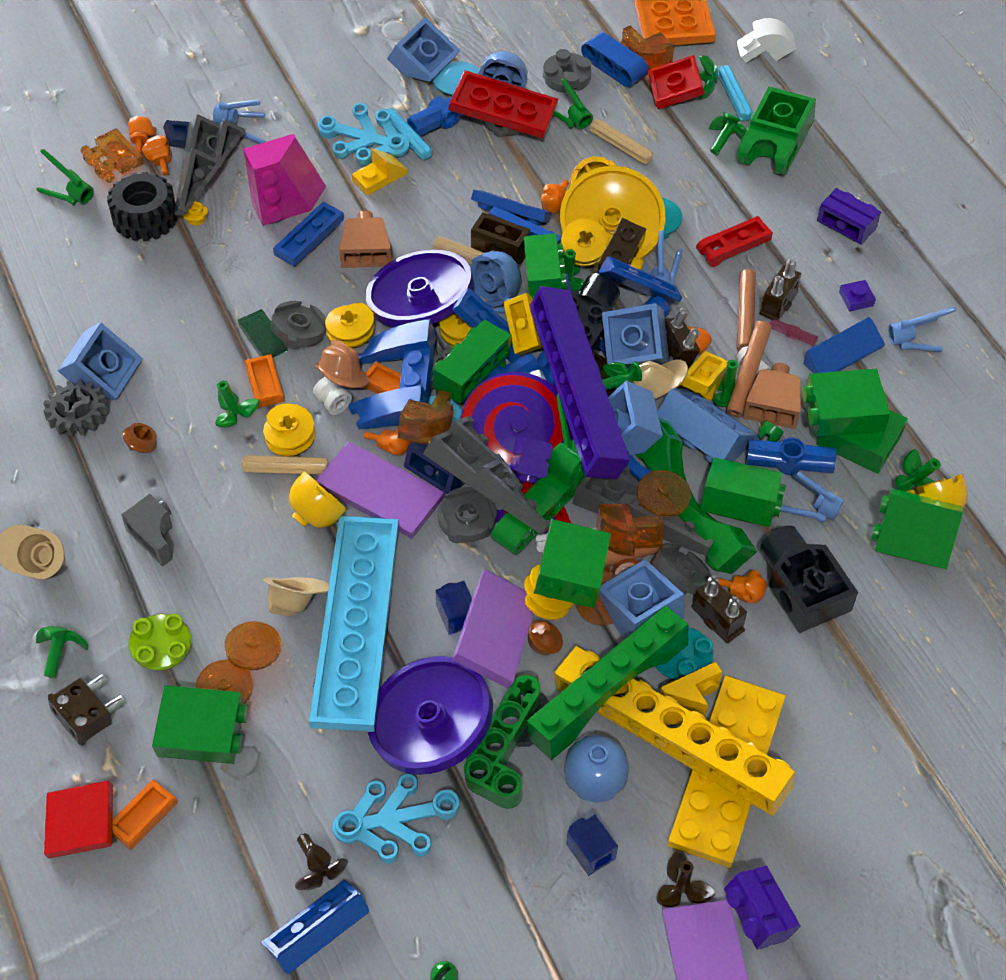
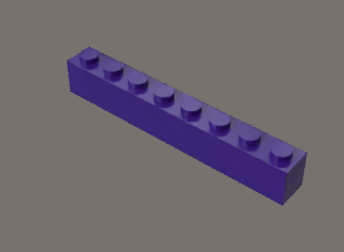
M540 286L529 307L586 477L618 479L625 467L628 466L630 455L624 444L613 407L608 399L606 387L602 382L598 365L591 351V345L584 331V325L577 311L576 303L570 290Z

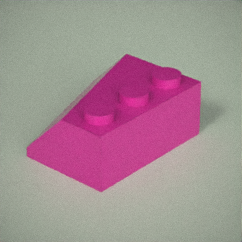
M294 134L243 149L252 206L262 226L309 212L313 209L326 185Z

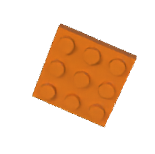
M633 0L644 47L715 42L716 33L706 0Z

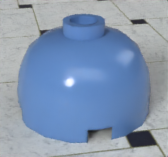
M500 51L492 53L484 60L478 72L479 75L522 88H526L528 71L525 63L518 55L512 52Z
M490 251L473 258L470 270L474 283L472 291L475 294L488 300L486 303L492 307L504 304L505 299L514 297L521 284V272L511 256L504 252Z
M601 735L586 736L575 742L569 750L564 766L566 784L570 789L572 788L577 792L578 797L595 803L609 801L621 789L623 790L627 784L629 763L626 752L618 742L610 737Z

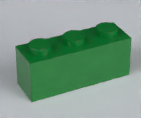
M556 233L524 236L528 290L532 299L540 286L567 290L562 243L557 244Z
M485 319L477 327H472L467 333L466 338L460 344L456 343L443 361L439 360L435 364L432 371L434 375L433 388L461 404L510 354L512 335Z

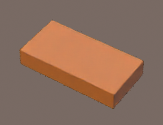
M269 354L244 360L253 396L260 402L258 408L284 402L272 355Z
M377 361L366 371L365 374L369 378V383L364 388L376 394L399 389L400 373Z
M152 779L113 818L112 835L129 850H132L178 803L177 798Z

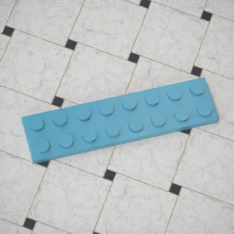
M341 516L339 518L309 719L310 728L375 731L398 538V519Z

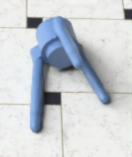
M259 100L234 103L220 102L214 107L213 121L221 124L225 119L236 124L238 117H265V113L233 109L260 105L261 102ZM246 132L242 136L260 144L266 142Z
M663 230L659 231L658 266L654 267L650 274L674 284L683 249L679 248L677 250L671 272H669L664 267ZM644 263L642 271L649 273L646 263Z
M956 307L943 309L915 319L889 324L888 332L891 344H899L900 350L943 351L941 346L910 343V341L916 337L915 327L937 321L938 317L956 312Z
M803 473L792 474L794 480L819 496L814 504V508L818 509V512L785 505L781 506L780 511L814 518L824 523L826 518L834 520L844 500L828 492Z

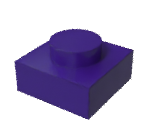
M866 280L840 286L839 293L849 312L874 306L876 298Z

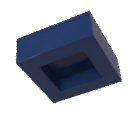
M166 120L163 129L168 138L169 147H185L190 122Z

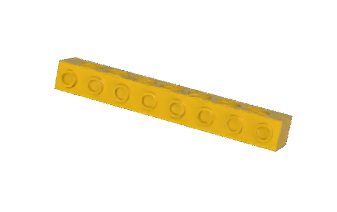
M575 646L554 672L556 689L562 692L601 659L590 650L584 651ZM630 680L596 712L771 816L775 815L794 787L795 771L785 761L771 758L764 754L757 745L743 742L736 738L729 729L715 726L708 722L701 713L697 711L691 712L680 706L673 697L663 696L654 691L645 681ZM620 693H621V694H625V696H623V697H615V696H614V695L620 694ZM643 709H651V710H652L651 712H648V713L641 712V710H643ZM671 724L679 725L678 728H669L667 726ZM697 740H704L707 743L700 745L694 742ZM725 756H732L735 759L732 761H726L722 758ZM753 772L762 773L764 776L753 777L750 774Z

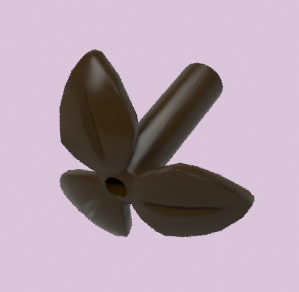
M304 833L297 838V842L307 858L308 869L312 871V874L306 875L295 884L296 889L312 890L319 888L323 884V877L326 876L329 880H334L343 873L348 864L347 859L340 858L330 864L331 856L321 846L313 843L309 834Z
M675 851L668 861L667 875L676 884L663 885L657 892L656 900L662 906L675 907L680 904L682 893H685L691 903H703L713 898L715 891L709 884L700 880L690 883L694 866L679 851Z

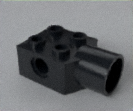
M595 273L586 278L579 291L570 292L576 303L580 320L584 325V331L591 345V350L599 354L601 351L600 342L605 338L602 312L614 310L613 306L620 296V290L612 279Z
M795 526L779 528L763 540L760 545V551L773 569L768 586L799 633L852 611L858 591L827 545L807 544Z

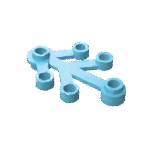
M357 103L352 108L353 116L359 120L363 130L337 123V120L329 115L323 116L318 122L319 133L323 138L331 139L340 134L357 139L349 143L337 141L333 145V152L336 158L342 159L356 151L357 162L360 165H367L372 161L371 150L365 148L370 145H379V147L375 148L376 150L390 154L395 158L405 156L410 147L408 138L405 135L396 133L391 124L390 112L386 109H380L375 114L376 123L383 127L386 136L377 134L368 117L367 106L364 103Z
M404 774L398 779V786L379 813L366 816L372 805L382 802L386 796L384 784L377 780L371 781L367 784L366 792L352 811L340 813L334 819L332 825L333 834L338 841L345 844L359 841L377 852L379 859L383 863L390 864L398 858L396 843L390 840L383 841L368 831L381 828L410 845L413 854L422 857L431 850L430 838L426 834L416 833L401 823L438 816L444 820L452 819L459 812V798L451 790H442L435 795L431 803L398 809L406 797L414 795L418 789L416 777L412 774ZM412 782L413 786L406 789L402 787V784ZM378 788L381 790V793L374 796L370 794V791ZM449 804L452 806V809L450 811H443L441 806ZM347 825L355 827L352 832H345L343 830ZM418 841H424L427 845L425 848L419 849L415 847V844ZM386 848L394 850V853L390 856L382 854Z

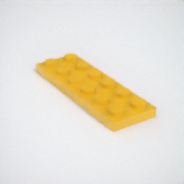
M725 675L709 722L717 727L729 729L736 738L745 743L757 745L767 755L786 695ZM725 756L722 759L726 761H732L735 758L732 756ZM692 770L667 846L731 868L751 803ZM753 772L750 775L760 777L761 773Z

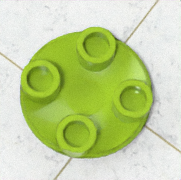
M155 614L146 618H140L133 624L128 646L132 658L140 666L150 670H165L176 666L187 656L191 647V634L179 615Z

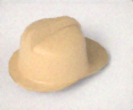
M672 360L662 365L652 361H645L639 364L642 370V381H634V383L652 391L655 400L669 393L671 388L676 389L684 381L688 374V366L682 360Z
M14 525L8 527L0 534V564L13 573L35 579H47L54 576L66 561L63 543L58 536L51 532L27 525Z
M263 578V581L269 585V612L277 615L293 616L304 612L313 594L325 593L329 590L328 582L314 578Z

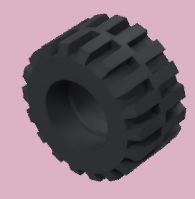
M135 172L131 173V176L127 177L125 175L121 177V181H116L113 184V188L109 189L107 202L112 222L116 231L122 233L123 237H131L134 241L139 239L149 241L150 238L157 239L160 238L159 235L167 234L169 232L168 228L175 226V221L178 218V215L174 214L176 202L170 182L167 183L166 178L159 177L156 173L148 174V172H142V174H137Z

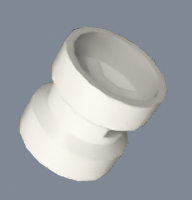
M326 377L319 380L313 388L314 397L319 402H324L325 409L332 415L340 414L351 403V394L345 388H341L340 385L331 382Z

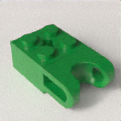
M768 87L739 144L738 163L751 165L758 157H770L775 161L776 168L774 173L786 175L814 122L816 99Z

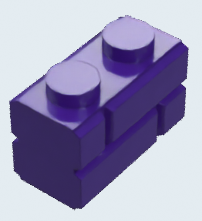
M835 188L829 197L821 203L817 221L862 245L876 230L881 211L872 204H866L855 198L851 193Z
M530 438L515 441L512 452L515 457L511 458L510 469L520 482L537 484L538 478L547 476L549 467L547 460L551 457L553 445L549 442Z
M767 865L755 868L754 870L740 872L725 886L727 902L737 912L743 923L742 927L745 935L752 940L757 950L785 942L801 927Z

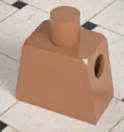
M362 210L358 213V218H349L345 221L339 247L341 268L384 267L391 262L390 242L384 219L381 217L373 218L371 211Z
M776 363L773 365L772 370L762 369L759 371L746 400L744 419L758 422L767 420L777 426L796 429L801 410L800 378L797 375L789 374L790 368L787 364Z

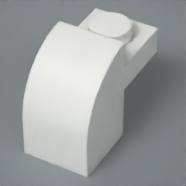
M764 18L753 22L754 31L737 41L740 57L745 63L764 51H767L775 61H778L797 49L791 30L782 21L774 18Z

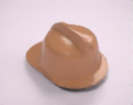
M337 339L332 340L331 345L324 348L320 362L314 365L327 379L340 386L361 388L369 383L368 376L360 369L358 352Z

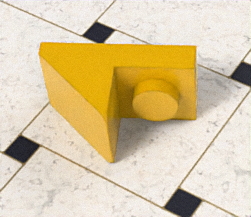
M371 149L372 163L353 173L352 182L368 196L408 174V169L394 156Z
M524 293L503 302L510 334L512 335L514 353L517 355H523L543 347L529 307L533 300L529 293Z
M704 351L688 369V374L680 385L711 400L725 374L728 361Z
M714 662L662 686L660 694L673 697L680 706L691 712L697 711L705 717L708 704L703 696H708L718 689L722 670Z

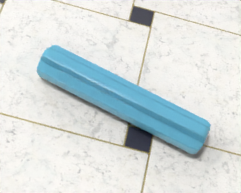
M729 65L720 66L718 76L740 120L743 122L746 120L750 121L753 110Z
M389 108L391 124L396 133L405 135L408 138L410 148L422 160L431 158L433 155L432 148L393 108Z

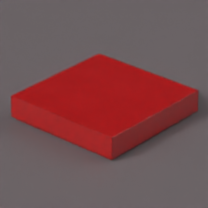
M694 55L648 71L657 110L705 94Z
M109 780L47 793L44 855L47 858L51 859L112 846L113 784Z

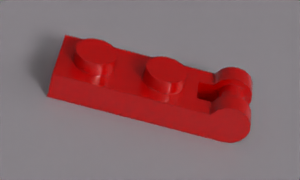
M756 216L700 240L696 245V249L701 255L706 256V261L711 267H716L727 258L772 240L773 232L759 216Z

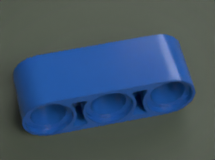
M600 32L581 47L583 56L590 59L592 65L625 87H630L648 74V65L642 57L606 33Z

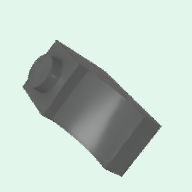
M148 494L123 512L121 516L126 531L163 567L172 560L168 543L165 541L167 532L173 528L170 520L172 513L164 501L160 500L158 502L151 494Z

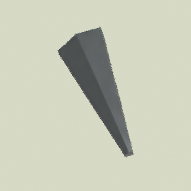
M196 114L188 126L175 215H185L188 209L243 136L246 129L225 119L221 124H218Z
M471 416L454 421L448 431L433 436L423 455L540 535L549 528L551 521L543 519L536 511L538 504L534 499L528 500L521 491L523 484L501 455L495 454L486 445L488 438L485 434L479 435L473 428L474 420Z
M628 466L625 467L618 479L585 477L576 487L572 502L576 506L627 524L630 527L705 556L708 555L714 542L711 539L706 541L695 531V525L692 522H684L676 515V508L645 481L640 483L633 477Z

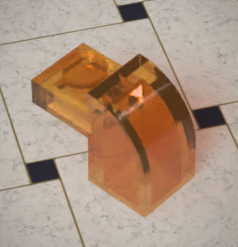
M631 25L623 28L621 44L642 57L648 65V70L673 62L674 45L661 32L644 39Z
M439 390L431 405L409 399L400 413L397 438L420 444H429L433 436L448 431L451 428L453 418V405L449 404L451 393Z
M628 503L598 505L596 529L611 533L609 551L619 555L634 556L635 549L662 548L664 530L662 516L632 517Z

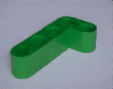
M559 443L551 452V457L547 461L549 463L547 476L540 478L537 484L535 483L524 494L528 500H535L538 504L536 511L545 520L551 521L574 497L576 487L585 478L579 454L564 443ZM507 512L495 525L491 533V539L512 554L518 555L539 533Z
M521 675L514 680L492 716L486 736L480 745L469 755L464 764V776L468 789L506 809L518 806L523 797L522 781L519 774L505 765L528 725L527 720L535 714L541 703L540 684L535 677ZM521 695H525L521 706ZM507 717L518 719L515 724L509 725L503 722ZM493 743H499L503 746L501 750L494 752L487 749ZM476 770L487 772V775L481 779L471 776ZM508 784L516 788L510 794L499 791L502 786Z

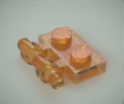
M117 128L95 138V147L90 148L85 145L80 150L84 161L89 166H93L98 177L108 183L115 179L112 171L117 169L121 174H124L144 164L141 154ZM104 156L107 157V159L104 161L100 160V158Z

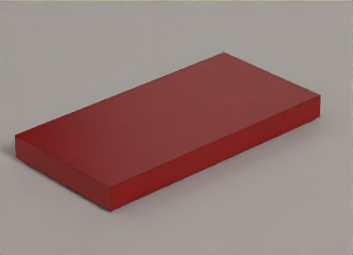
M464 70L450 100L448 110L544 139L559 99Z

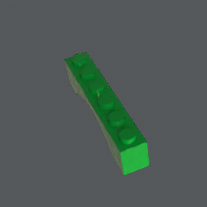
M659 418L663 436L644 453L636 455L647 464L649 470L656 478L655 481L664 490L662 492L664 498L674 505L678 511L676 515L684 522H692L695 525V531L706 541L711 539L714 542L706 558L708 565L716 572L733 574L758 551L743 529L724 524L714 519L707 512L700 511L701 506L689 489L684 474L682 459L683 441L669 421Z
M664 606L527 720L530 741L552 761L577 739L594 714L621 687L644 671L657 665L666 664L688 645V623L670 608Z

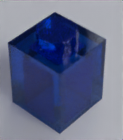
M465 581L447 583L441 588L436 589L435 593L437 609L448 635L462 631L472 597Z
M596 815L588 819L580 818L576 820L567 831L566 845L588 876L616 860L618 845Z

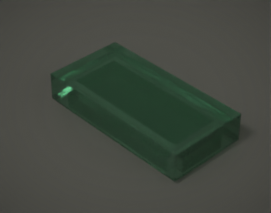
M262 309L238 319L239 327L259 356L271 354L273 358L288 351L284 341L277 338L272 332L271 321Z

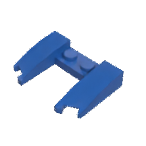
M430 319L400 325L372 336L368 340L369 344L363 353L359 354L360 364L403 359L399 389L375 394L348 404L351 414L357 413L360 418L356 422L359 430L426 422L436 341V331Z

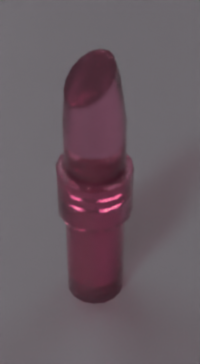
M779 320L768 322L772 325L773 330L785 334L788 338L797 339L812 346H815L817 343V335L804 331L798 326L789 325Z

